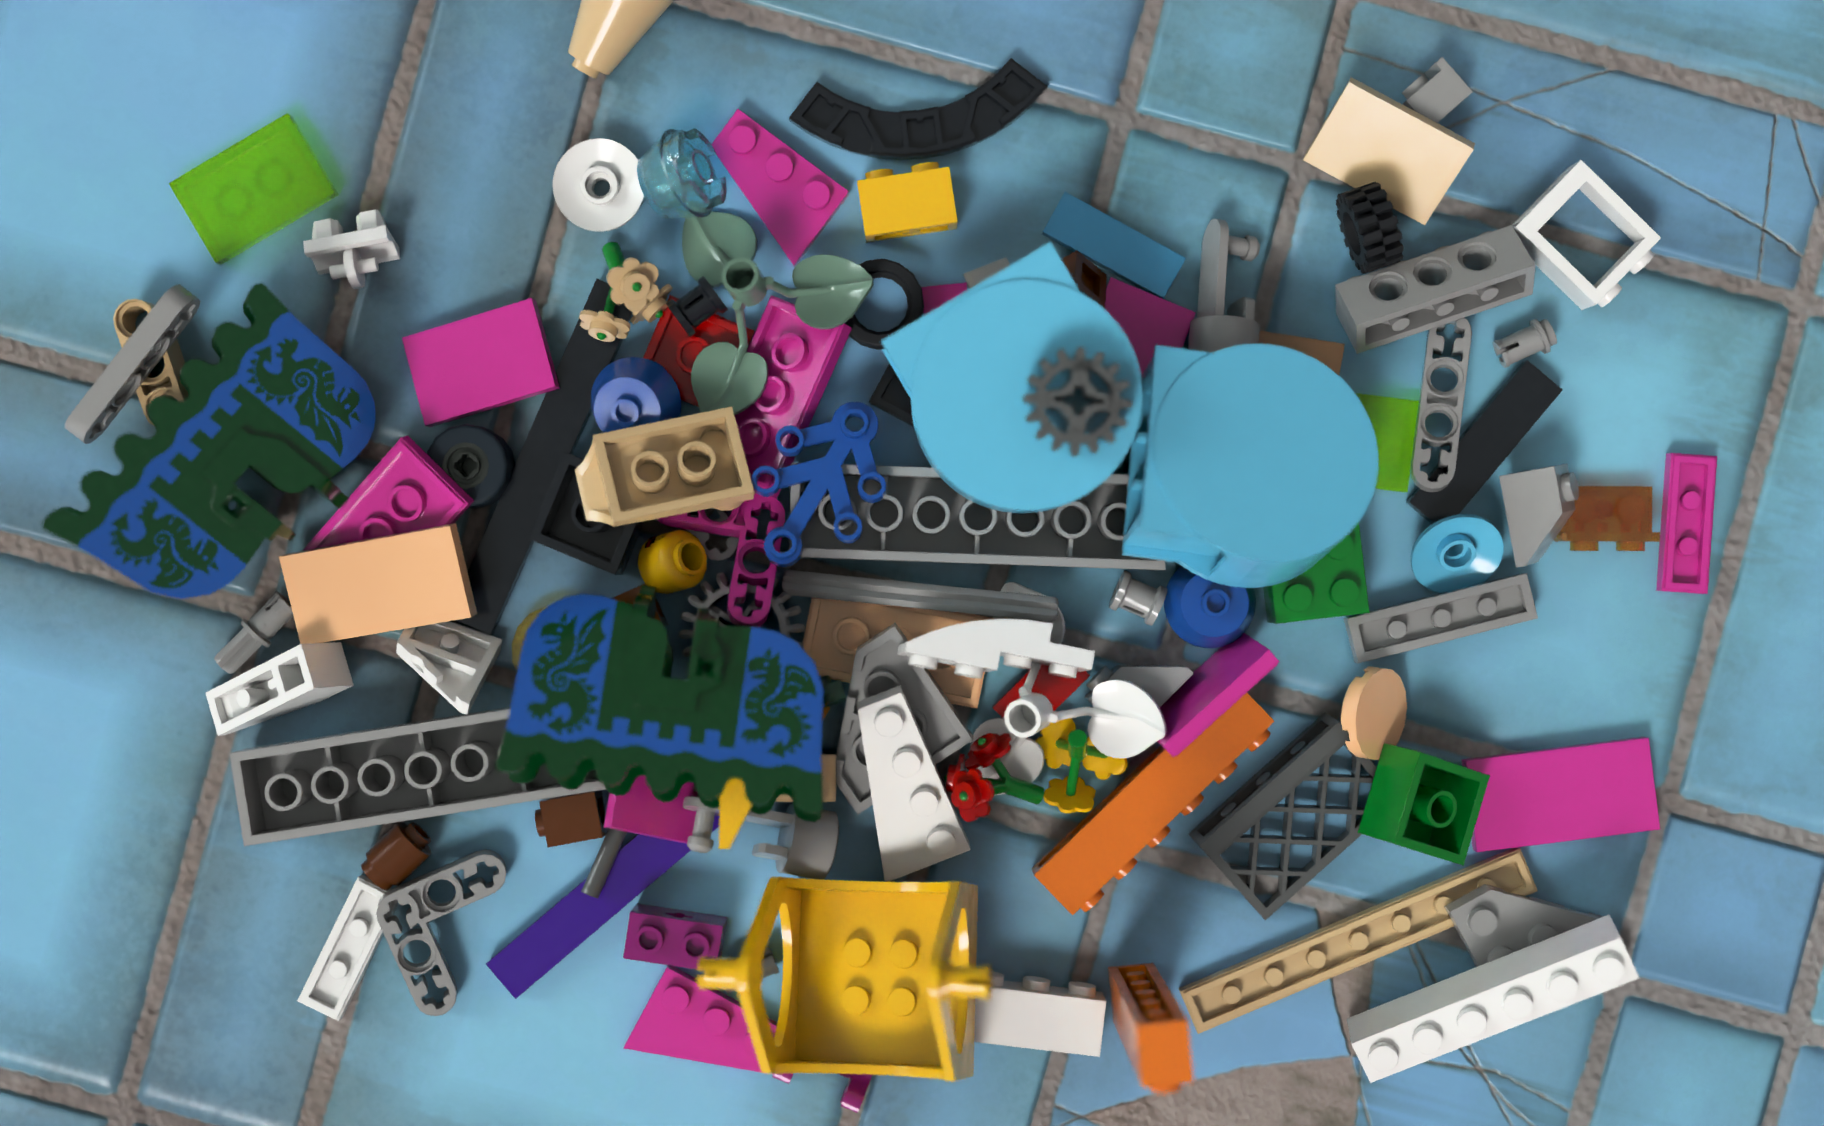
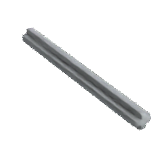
M786 570L782 578V592H787L793 596L1047 622L1056 621L1058 615V599L1051 596Z

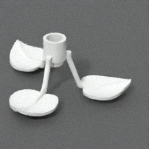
M1008 582L1001 589V592L1046 596L1015 582ZM1058 607L1056 621L1047 623H1053L1050 642L1062 644L1065 634V620ZM993 616V618H996V619H1018V618H1008V617ZM1032 663L1024 686L1019 688L1021 698L1009 704L1004 718L989 719L975 730L973 741L970 742V750L971 745L985 734L997 733L1000 736L1001 734L1009 733L1011 736V741L1009 742L1011 749L999 759L1011 776L1032 783L1042 771L1045 755L1042 747L1036 741L1027 737L1044 729L1051 722L1055 723L1059 720L1080 716H1092L1088 723V735L1092 744L1099 752L1106 756L1121 759L1130 758L1146 750L1152 744L1165 737L1167 728L1163 714L1155 700L1138 685L1120 679L1102 682L1094 688L1092 693L1093 707L1053 711L1051 702L1044 695L1032 692V687L1042 665ZM992 765L986 768L981 766L977 768L981 771L983 778H999Z

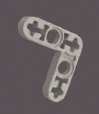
M486 849L476 851L388 890L379 900L376 913L378 923L416 1006L426 1015L439 1016L447 1013L455 1004L457 996L456 981L429 922L487 897L502 887L506 879V866L503 858L495 851ZM484 861L488 867L496 865L498 869L493 872L492 882L486 883L482 877L476 878L468 884L471 892L463 893L462 880L456 873L457 871L463 869L464 878H468L477 873V864ZM436 880H448L454 885L456 893L450 901L437 903L431 899L428 888ZM397 900L400 905L409 904L410 908L406 911V921L410 929L417 923L420 924L421 928L409 930L397 939L394 934L402 933V925L396 915L388 917L386 914L390 911L391 901ZM414 940L424 941L430 947L431 954L422 963H412L404 956L403 949L406 944ZM435 965H438L440 968L432 970V978L438 988L447 987V990L444 992L443 1001L439 1003L433 997L427 999L424 997L428 993V982L424 973L431 970ZM423 974L417 980H415L413 976Z

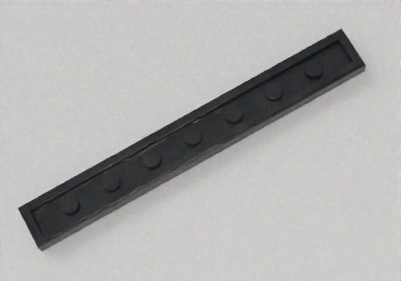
M596 279L583 310H591L597 313L604 310L610 289L608 283ZM624 303L616 304L613 315L616 318H621L631 323L630 319L633 317V312L628 310ZM580 319L556 370L560 389L546 393L513 467L510 483L499 499L468 570L477 615L471 618L459 619L458 621L489 635H493L532 548L534 541L528 538L563 453L573 454L591 414V390L598 374L614 361L623 339L616 338L612 342H604L591 337L588 334V330L580 326Z

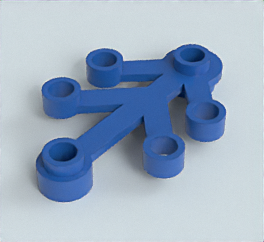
M848 402L835 411L831 422L804 429L790 425L782 427L777 432L775 441L779 452L787 457H794L800 454L804 447L834 442L825 457L780 469H774L771 466H761L753 472L751 477L753 489L758 495L763 497L773 496L779 489L810 481L784 526L771 530L765 538L764 550L767 558L774 565L789 567L800 559L803 552L800 536L827 491L829 492L836 518L834 521L836 537L844 543H853L860 538L862 522L853 512L841 468L851 450L860 474L858 481L859 496L868 503H876L885 496L886 482L883 476L877 473L870 443L878 432V419L875 412L868 405L861 402ZM852 417H858L863 421L864 425L859 431L853 432L847 429L846 422ZM788 434L796 435L799 438L797 446L791 449L785 448L781 444L782 438ZM763 474H770L775 478V483L772 487L763 489L757 485L758 478ZM869 480L877 481L881 485L880 491L875 495L865 493L863 490L865 482ZM845 520H851L856 523L857 530L852 535H843L839 531L840 524ZM781 537H786L792 542L791 549L785 553L777 552L774 549L775 541Z

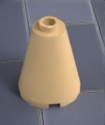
M581 0L568 53L575 58L572 66L597 79L600 72L610 75L674 0Z

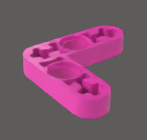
M754 493V499L744 501L738 508L732 510L731 515L726 520L721 522L710 520L704 510L697 511V518L690 517L691 512L657 519L661 524L670 527L739 538L727 604L729 619L738 627H761L766 622L770 611L777 566L771 562L766 571L757 574L749 572L743 565L744 557L750 552L759 551L766 555L764 540L756 539L758 519L752 516H759L761 509H767L770 511V518L777 520L769 521L766 536L771 530L783 527L785 524V509L782 503L771 496L763 497L757 493ZM782 537L774 543V549L777 552H780ZM741 580L744 584H738V581ZM747 584L757 586L754 602L755 606L762 608L761 610H753L751 617L743 616L742 608L735 606L736 603L743 604L745 602ZM759 585H767V588L764 589Z

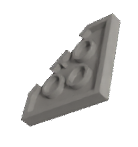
M896 622L857 647L836 753V784L857 814L873 805L857 702L901 685L935 765L973 741V734L929 670L908 665L910 657L897 654L899 645L908 640Z
M1487 884L1444 906L1476 967L1604 917L1593 913L1586 914L1568 909L1563 905L1531 896L1524 897L1509 893L1501 888Z

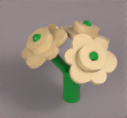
M609 242L602 248L609 268L607 283L610 286L604 310L598 313L591 310H582L579 315L581 320L580 326L588 330V334L591 337L604 342H612L616 338H627L631 327L630 323L626 320L614 317L613 312L616 304L624 303L625 307L633 312V317L630 319L633 325L645 319L650 323L663 316V311L668 307L666 305L667 295L673 288L670 284H666L661 289H658V286L655 284L658 279L657 267L650 262L640 263L633 257L625 259L617 242Z

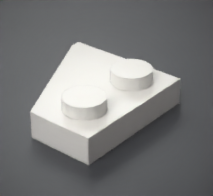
M448 621L404 629L397 641L396 654L460 713L468 715L501 652L502 639Z

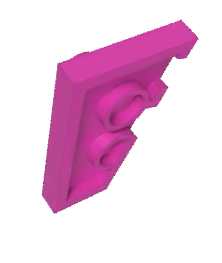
M668 965L623 1048L761 1072L741 1002L717 989H699L696 978L674 966ZM768 1018L774 1038L777 1022Z

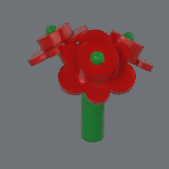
M988 733L979 737L971 745L968 759L965 758V754L960 753L957 764L949 765L948 772L944 776L946 791L952 793L951 801L954 807H959V813L966 822H973L978 817L988 816L991 810L989 802L996 794L1005 793L1037 805L1043 799V787L1011 776L999 759L1011 749V744L1009 743L1011 736L1009 733H1004L1000 736L997 733ZM992 765L999 778H983L981 771L977 768L980 766L986 768Z

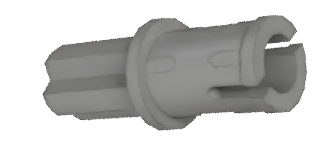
M276 591L249 620L243 619L241 621V625L244 628L215 656L214 660L224 671L232 674L262 645L269 647L271 645L270 639L294 617L290 601Z

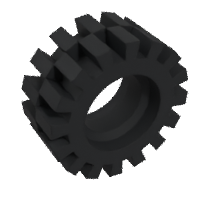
M1372 182L1338 194L1336 206L1339 209L1337 210V217L1341 221L1339 226L1345 236L1344 243L1346 248L1349 247L1350 249L1349 255L1352 261L1355 260L1356 268L1361 270L1362 274H1366L1401 262L1400 260L1403 259L1401 252H1404V248L1400 242L1402 239L1401 231L1397 228L1399 222L1397 216L1393 215V205L1391 201H1387V193L1384 189H1381V185Z

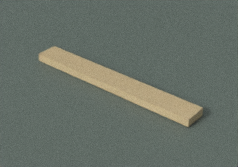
M1518 847L1511 848L1178 989L1193 1025L1199 1034L1454 927L1444 906L1484 884L1524 897L1538 890L1521 849Z

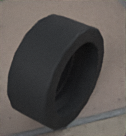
M886 259L868 260L859 265L872 278H887L902 287L907 296L908 304L904 319L893 329L882 332L867 329L859 323L855 314L844 323L852 328L849 336L861 346L876 350L884 349L881 343L882 340L921 318L924 309L922 288L914 274L900 263Z

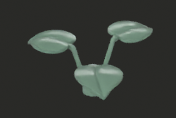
M693 206L689 207L682 233V249L686 268L697 282L699 278L704 276L712 288L724 285L734 299L732 308L736 314L739 335L738 349L731 343L717 342L704 348L697 355L692 367L691 383L700 413L732 406L734 415L739 414L753 405L765 390L769 375L767 362L759 354L746 352L748 349V336L744 314L745 306L749 307L760 303L764 299L767 290L772 289L788 298H796L795 311L805 324L816 329H832L844 324L856 313L873 287L871 275L863 267L848 259L834 255H814L802 260L795 266L792 278L796 288H787L775 282L771 276L764 277L753 262L757 251V238L752 227L744 219L730 213L708 211Z

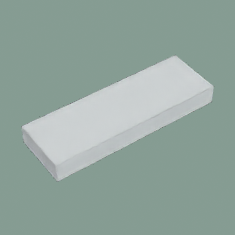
M364 875L358 876L297 1000L337 1021L343 1018L384 935L378 923L376 913L379 900L387 891L379 888L368 877ZM397 900L391 901L390 911L386 913L388 917L393 916L399 904Z

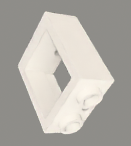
M1582 160L1568 167L1512 224L1535 265L1581 310L1597 304L1602 308L1614 299L1622 290L1618 282L1629 271L1636 274L1644 268L1655 256L1650 249L1661 239ZM1578 189L1634 242L1626 253L1594 285L1538 232Z

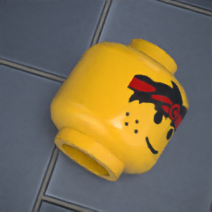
M675 530L651 537L642 545L638 554V568L641 578L647 586L656 587L657 593L670 594L695 587L703 579L707 569V556L703 545L696 536L687 531Z

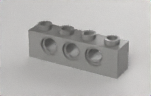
M1512 225L1495 231H1487L1451 246H1442L1433 252L1392 264L1389 267L1362 276H1354L1342 283L1336 284V315L1358 354L1532 295L1535 263Z

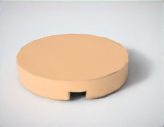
M1369 666L1363 670L1365 674L1362 677L1356 676L1348 686L1342 705L1341 725L1342 730L1348 731L1350 741H1345L1349 751L1356 757L1379 760L1384 743L1396 746L1400 740L1405 726L1407 699L1402 679L1394 670Z

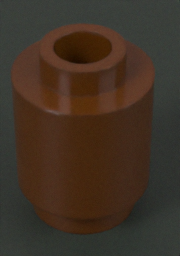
M397 822L366 853L367 859L361 864L362 870L375 885L387 891L393 885L399 886L431 855V850L428 846L431 838L423 828L414 822H411L409 825Z

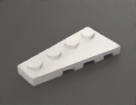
M901 685L857 702L885 882H890L971 850L969 840Z

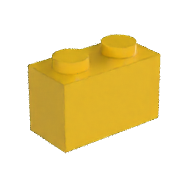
M925 162L911 166L912 172L893 175L892 169H878L865 173L866 179L857 180L866 243L957 229L958 221L950 168H939L938 162Z

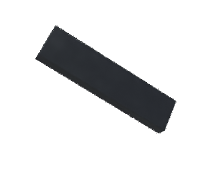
M1528 360L1523 361L1460 436L1456 470L1448 486L1438 492H1426L1418 487L1406 503L1431 524L1442 518L1460 514L1563 389ZM1437 464L1428 475V481L1436 482L1440 474H1446V469L1439 468Z

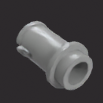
M1533 319L1529 322L1530 326L1500 340L1493 341L1496 356L1502 355L1499 362L1504 368L1539 351H1542L1544 354L1551 351V346L1557 344V338L1547 319L1541 321Z

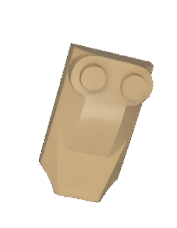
M732 406L593 435V441L587 455L575 469L586 521L606 523L613 527L709 508L730 511L738 508L744 501L754 499V489Z

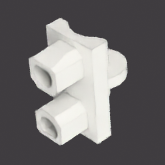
M376 209L360 212L356 216L357 231L343 233V227L339 221L331 218L314 221L312 240L303 241L304 254L312 259L319 275L330 273L333 280L347 277L351 287L358 289L365 286V273L379 271L378 263L400 259L399 246L388 230L381 213Z

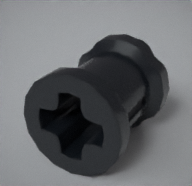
M704 276L698 279V286L679 300L674 301L671 299L666 303L690 337L696 334V327L715 313L720 312L723 314L728 310Z

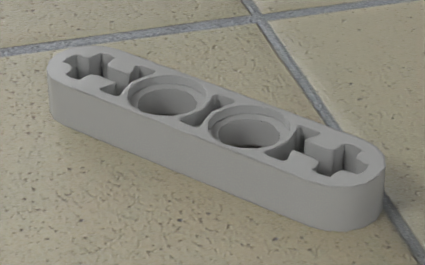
M180 284L171 287L165 292L72 411L65 423V428L85 444L95 441L111 424L194 317L200 306V300Z
M1465 317L1447 323L1454 325L1455 333L1462 334V338L1455 339L1451 349V357L1461 356L1460 361L1450 357L1432 358L1433 353L1439 356L1443 353L1445 340L1443 336L1437 335V332L1443 331L1446 324L1429 329L1427 334L1411 464L1412 480L1417 487L1426 492H1438L1445 489L1452 481L1456 470L1472 336L1471 325ZM1438 368L1452 370L1457 377L1456 387L1446 392L1434 388L1430 377L1434 370ZM1433 413L1445 414L1452 423L1450 433L1443 437L1432 436L1425 427L1426 418ZM1422 443L1433 447L1450 446V452L1442 449L1439 452L1438 467L1446 469V474H1440L1436 482L1428 481V474L1420 471V466H1427L1432 449H1421Z

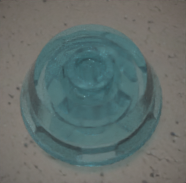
M694 128L686 132L683 129L679 131L668 129L638 160L637 177L642 193L651 208L663 218H704L712 212L715 206L724 203L726 199L727 185L725 176L717 179L709 156L716 154L708 139L699 130Z

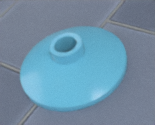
M1473 514L1448 516L1431 524L1417 538L1411 551V568L1416 579L1424 587L1438 593L1481 584L1493 575L1501 563L1504 552L1503 539L1496 526L1481 516Z

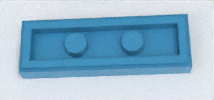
M1064 192L1042 232V235L1073 252L1078 250L1091 262L1138 288L1163 299L1186 259L1067 192Z

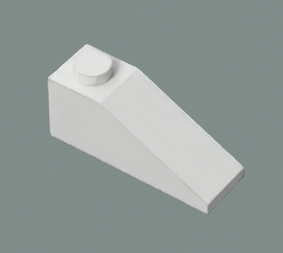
M341 642L299 644L206 692V697L217 735L224 736L321 702L354 684Z

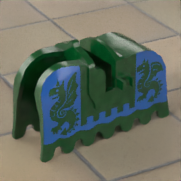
M263 283L255 284L243 304V313L250 321L251 327L243 328L233 322H225L216 328L211 341L212 348L219 356L220 362L209 364L200 359H190L184 363L181 369L180 381L188 392V398L184 401H176L167 396H157L150 401L147 407L148 416L156 427L155 435L144 439L136 434L126 433L117 438L114 444V452L123 464L121 473L113 476L104 471H90L83 476L80 488L89 501L88 510L81 512L72 507L56 509L43 520V529L93 555L151 593L185 599L210 595L228 585L247 566L265 538L271 542L278 535L292 541L296 536L285 524L234 484L248 467L275 489L287 493H300L309 486L341 509L349 498L330 479L353 461L368 444L375 426L376 409L374 398L366 381L345 360L303 325ZM235 501L237 504L236 508L230 510L228 507L229 502Z
M641 585L640 594H637L634 605L599 595L578 594L564 597L543 609L527 629L522 645L509 718L495 766L500 772L509 773L508 778L514 783H530L536 778L540 767L546 764L548 773L551 777L556 778L563 788L568 790L578 789L584 784L588 773L596 770V777L605 785L610 794L623 796L631 791L635 779L639 776H645L646 784L652 790L653 795L657 800L665 803L676 799L682 786L685 783L692 782L695 783L696 791L699 793V798L703 805L714 809L720 807V795L723 794L727 782L737 778L744 783L745 796L753 804L751 812L757 815L767 814L773 809L775 801L780 795H788L793 800L794 813L799 819L808 822H816L821 819V811H823L821 768L823 687L815 662L795 640L777 631L758 627L720 626L718 619L710 618L709 609L700 608L695 623L687 680L671 678L674 661L673 649L668 642L666 628L660 621L655 620L656 587Z

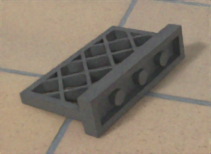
M1326 712L1188 834L1264 920L1268 919L1362 835L1357 833L1365 807H1357L1359 783H1372L1377 767L1370 759L1356 757L1349 751L1352 755L1351 775L1328 774L1330 757L1343 745L1348 750L1345 741H1350L1348 731L1342 730L1341 723ZM1361 766L1369 775H1360ZM1318 767H1320L1319 773H1313ZM1303 781H1318L1316 805L1294 804L1295 788ZM1328 782H1350L1348 806H1326ZM1285 798V804H1278ZM1269 811L1284 812L1282 836L1259 835L1260 820ZM1293 812L1316 813L1313 837L1291 836ZM1325 813L1347 814L1346 830L1337 838L1323 837ZM1356 815H1362L1359 819L1356 820ZM1251 828L1250 835L1244 834ZM1234 842L1250 843L1248 866H1229L1220 855ZM1258 843L1281 844L1279 867H1256ZM1290 844L1313 845L1312 859L1304 868H1288ZM1322 845H1327V847L1321 852ZM1237 874L1247 875L1246 884ZM1256 875L1278 876L1277 892L1262 903L1254 894ZM1287 876H1293V877L1287 882Z

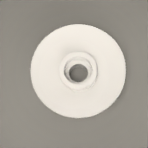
M596 138L582 141L571 147L556 166L553 176L555 201L560 211L569 221L585 230L594 232L615 230L628 223L637 214L644 201L646 180L640 162L628 148L613 140ZM601 180H605L610 184L609 192L604 196H598L594 193L595 184Z

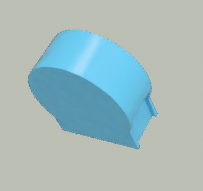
M1051 242L881 341L884 346L882 350L911 399L914 429L926 459L934 471L954 491L981 506L1007 513H1037L1066 505L1088 494L1103 483L1120 465L1135 438L1141 417L1143 391L1139 364L1127 336L1113 317L1098 303L1079 291ZM1084 347L1085 359L1092 360L1100 351L1104 353L1101 364L1104 368L1107 369L1116 363L1120 366L1113 377L1116 382L1129 381L1130 386L1123 392H1120L1121 399L1132 401V407L1119 411V416L1123 417L1128 423L1125 428L1111 427L1110 430L1116 439L1112 444H1108L1099 438L1097 439V453L1091 454L1086 444L1080 445L1079 453L1075 457L1070 456L1069 444L1063 443L1054 452L1051 450V443L1054 438L1049 435L1040 440L1035 438L1041 425L1039 422L1026 423L1025 417L1035 411L1034 405L1023 403V396L1035 394L1036 389L1027 380L1030 375L1041 378L1044 376L1039 366L1043 359L1054 366L1057 364L1056 353L1058 350L1063 349L1068 359H1074L1077 348ZM1069 370L1056 375L1049 382L1046 390L1062 389L1068 383ZM1089 372V381L1098 392L1108 393L1102 380ZM1075 389L1069 398L1061 400L1065 404L1073 406V414L1080 415L1081 410L1085 406H1091L1094 403L1081 397V390ZM1045 410L1052 424L1066 433L1065 421L1057 412ZM1108 413L1093 414L1087 419L1085 434L1097 430L1106 420Z
M1259 343L1242 344L1211 353L1155 345L1153 358L1141 375L1143 391L1142 411L1139 426L1130 447L1122 555L1177 562L1187 570L1206 580L1232 587H1266L1280 584L1303 574L1353 530L1363 517L1373 497L1379 467L1378 448L1372 423L1361 401L1350 386L1328 366L1311 356L1287 347Z

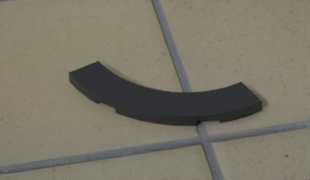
M1011 58L990 80L956 102L941 107L937 106L921 110L889 112L871 109V107L849 101L816 82L791 114L789 121L807 134L833 147L854 154L893 160L926 159L947 155L971 147L994 136L1031 108L1047 90V85Z

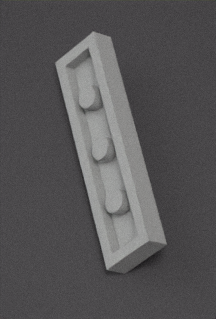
M1520 573L1343 619L1354 662L1362 663L1537 619L1538 616L1527 573Z

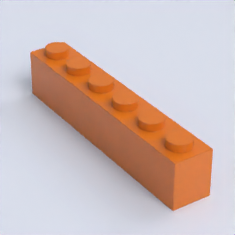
M1246 693L1176 757H1172L1159 745L1032 868L1033 875L1072 916L1079 909L1083 912L1089 911L1103 897L1104 892L1101 888L1113 876L1117 880L1126 876L1137 864L1134 856L1146 845L1150 848L1158 845L1171 831L1167 825L1180 812L1186 816L1203 801L1204 796L1201 792L1213 780L1220 784L1234 772L1238 766L1234 760L1243 751L1248 749L1250 752H1253L1269 738L1271 732L1267 728L1275 721Z
M1144 963L1108 967L1113 1023L1141 1087H1150V1091L1154 1093H1172L1181 1090V1084L1194 1083L1188 1019L1155 964Z

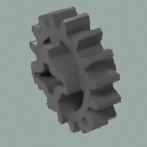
M1078 347L1074 359H1068L1067 354L1061 349L1056 353V365L1053 366L1045 359L1039 363L1040 369L1044 373L1042 378L1033 375L1029 376L1027 382L1036 389L1035 394L1024 395L1023 403L1034 405L1035 411L1027 415L1025 420L1026 423L1039 422L1041 428L1035 435L1037 440L1047 435L1054 438L1051 443L1052 451L1056 452L1065 443L1069 444L1070 456L1076 457L1079 453L1080 445L1086 444L1089 452L1094 454L1098 452L1097 439L1101 438L1108 444H1112L1116 440L1113 432L1110 430L1112 426L1117 428L1126 427L1128 422L1119 416V411L1131 408L1132 401L1121 399L1120 392H1123L1130 384L1129 381H1115L1113 376L1120 368L1117 363L1107 369L1101 365L1104 353L1099 351L1092 360L1085 359L1084 347ZM1069 370L1068 383L1062 389L1046 390L1049 382L1056 375ZM1089 372L1102 380L1108 393L1098 392L1089 381ZM1075 389L1081 390V397L1083 399L1094 402L1091 406H1085L1081 410L1080 415L1073 414V406L1061 401L1063 398H1069ZM1045 410L1057 412L1065 421L1066 433L1052 424ZM1108 413L1106 420L1097 430L1085 434L1087 419L1093 414Z

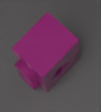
M637 903L630 911L623 958L697 970L702 956H707L708 958L722 957L728 917Z

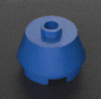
M626 357L610 363L598 374L591 390V409L599 428L605 433L678 418L681 414V395L676 382L666 371L665 367L650 359Z
M1183 566L1178 568L1172 575L1166 587L1168 589L1164 600V610L1168 623L1181 639L1191 645L1201 648H1219L1231 644L1246 632L1253 620L1256 609L1254 588L1218 584L1192 573Z

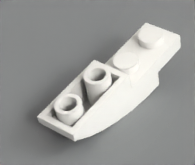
M990 619L955 624L920 635L900 644L897 654L910 657L908 665L936 670L937 663L955 666L954 674L976 679H982L983 672L998 670L1000 656L1004 657L1003 665L1031 669L1033 662L1048 665V674L1076 678L1077 671L1092 670L1095 651L1050 642L1053 623L1023 619Z

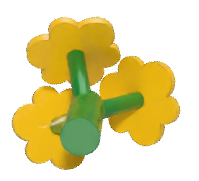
M1071 718L1059 720L1055 723L1051 722L1047 727L1040 730L1042 736L1035 740L1044 751L1048 767L1057 769L1062 764L1070 766L1069 774L1063 780L1054 778L1049 781L1048 789L1044 791L1043 796L1047 804L1057 806L1062 813L1069 814L1077 811L1085 813L1091 811L1094 807L1093 798L1095 797L1096 790L1091 786L1085 785L1084 780L1078 777L1081 761L1086 770L1095 771L1096 777L1101 780L1108 779L1111 774L1120 775L1127 768V758H1113L1099 752L1092 744L1089 736L1087 738L1084 731L1076 729L1075 722Z

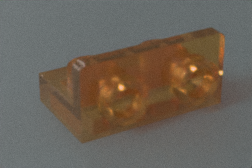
M1578 486L1579 498L1574 500L1576 509L1554 539V542H1570V551H1599V542H1616V551H1645V542H1660V532H1652V487Z

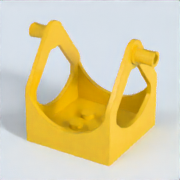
M771 877L738 959L702 956L697 970H704V976L697 975L698 987L703 990L707 988L737 990L760 1069L765 1074H870L933 1078L946 1081H959L973 1077L975 998L990 999L992 991L991 966H976L978 885L962 881L878 882ZM779 912L783 940V977L780 1010L773 1038L761 991L762 962Z

